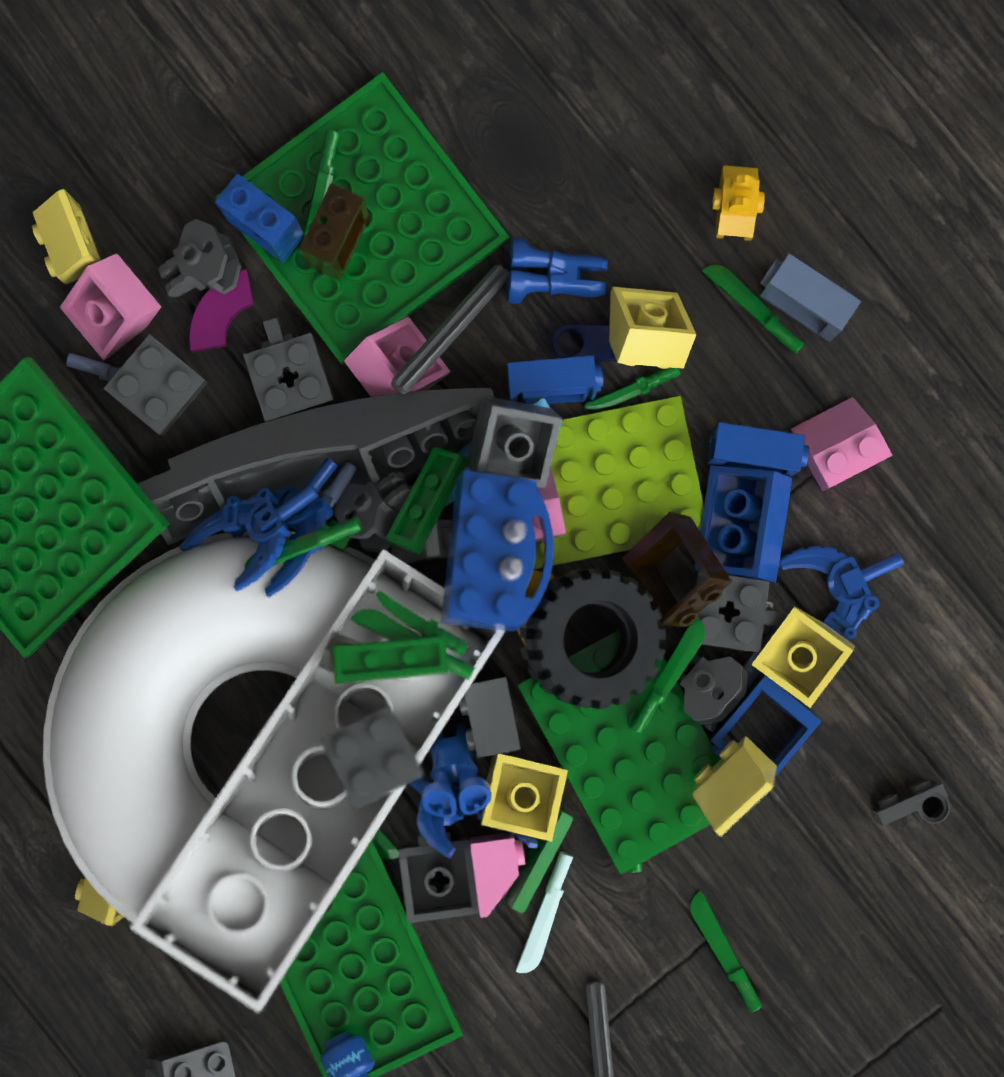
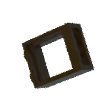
M330 183L300 246V251L308 267L341 281L370 219L364 198ZM323 216L328 218L326 224H321L319 219Z
M670 511L623 557L633 577L639 582L638 585L641 590H647L653 597L650 604L652 607H659L663 617L660 621L665 625L684 628L692 624L698 618V613L708 604L718 600L722 596L723 590L732 582L691 516ZM683 542L705 577L677 602L656 567Z

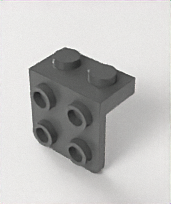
M216 1042L176 1056L159 1054L146 1058L148 1069L145 1070V1077H235L229 1045L226 1042Z

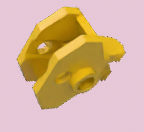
M723 165L719 188H714L712 209L717 210L716 238H724L726 235L744 237V240L749 241L752 240L757 213L763 212L765 193L759 192L758 168Z

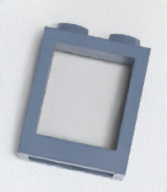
M790 253L783 262L776 259L760 283L766 287L760 295L761 298L829 343L843 330L861 303V300Z

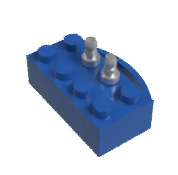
M465 470L457 477L441 623L514 632L522 628V625L538 606L551 575L554 541L550 517L536 487V480ZM538 516L544 540V564L537 590L533 598L529 599L525 596V591L534 568L536 552L533 517Z

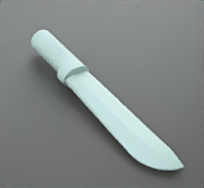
M562 851L559 853L545 889L543 900L516 968L518 973H527L534 970L541 961L557 907L564 892L561 888L573 856Z

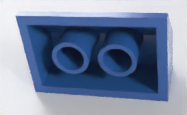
M710 466L700 532L729 576L776 583L792 485L791 477L771 470ZM695 562L694 570L701 571Z

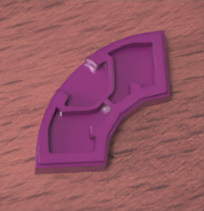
M247 269L240 271L235 289L225 295L209 289L199 302L190 327V349L192 353L227 346V332L232 320L242 310L255 305Z

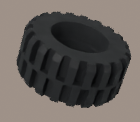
M573 570L566 572L564 576H556L551 579L541 601L527 619L526 627L520 628V638H525V647L520 648L522 658L529 661L530 666L527 670L531 677L538 679L540 682L539 687L546 693L554 695L557 700L584 708L607 709L612 704L620 706L629 702L631 694L639 695L646 689L643 682L646 679L653 680L658 670L653 667L656 660H663L665 650L659 649V639H666L665 628L658 627L657 620L663 617L659 607L651 606L650 602L653 600V597L647 590L639 589V582L631 577H623L620 575V572L612 570ZM587 604H599L608 608L615 616L620 629V646L615 658L603 670L593 673L583 672L575 668L567 658L563 644L564 630L569 618L578 608Z

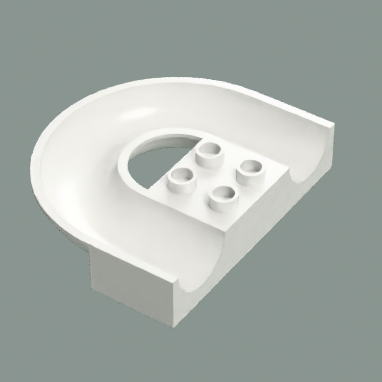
M246 531L241 537L236 536V538L230 534L231 532L210 536L197 547H192L187 551H182L179 547L170 550L132 573L98 604L71 642L56 674L45 719L43 763L46 789L52 813L62 839L78 868L94 889L117 912L133 923L131 926L132 930L255 1011L260 1012L406 787L405 785L354 811L321 745V740L390 706L420 765L505 631L441 623L444 588L384 549L378 558L374 560L351 547L342 551L334 545L328 544L321 550L311 554L296 577L273 596L268 598L265 588L270 585L271 579L281 569L285 561L272 566L262 577L246 588L236 591L233 588L235 585L234 580L244 571L246 561L255 554L258 548V544L249 537L248 531ZM290 535L285 539V542L289 541ZM381 591L428 622L431 619L437 621L439 627L460 638V640L462 639L469 643L463 656L458 655L449 648H446V653L474 666L475 669L470 680L448 671V674L335 684L334 667L329 661V653L332 646L339 643L357 644L390 641L350 620L356 612L363 609L376 610L422 636V633L399 620L382 606L376 596V593ZM275 671L297 678L218 798L214 797L200 780L191 754L192 728L197 713L204 701L224 682L248 672Z

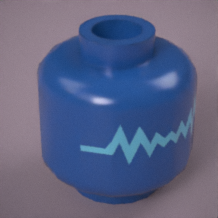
M348 1031L323 1045L325 1051L320 1059L329 1077H368L367 1073L374 1067V1060L363 1038L359 1035L351 1036Z

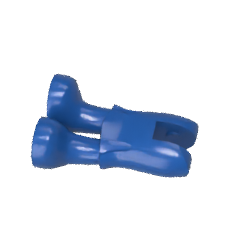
M512 237L509 268H547V275L511 270L507 286V303H520L528 293L549 292V295L569 294L581 297L606 295V283L580 280V271H607V259L588 254H565L554 249L552 252L532 248L525 239Z
M465 723L456 724L455 737L445 738L443 730H441L430 748L433 762L431 778L434 780V783L425 787L422 794V804L425 811L438 817L451 818L456 814V799L452 786L454 782H459V803L464 814L471 815L484 809L491 801L492 795L489 784L484 778L476 777L478 768L473 760V751L468 749L465 734L468 726Z

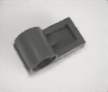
M925 779L911 785V792L899 797L897 793H893L877 801L879 806L871 809L876 823L884 826L911 813L918 819L932 824L944 821L949 815L950 803L943 783L936 781L931 783L930 779ZM933 796L937 801V809L932 815L926 816L922 809L923 802L926 798Z

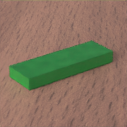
M433 447L385 538L391 545L418 554L421 553L456 485L457 477L463 472L467 464V459L464 455Z
M445 636L332 646L335 684L448 674Z
M561 808L559 809L552 842L536 838L537 848L530 849L525 859V865L521 866L519 876L513 882L504 898L505 902L512 909L522 914L527 909L573 822V817Z

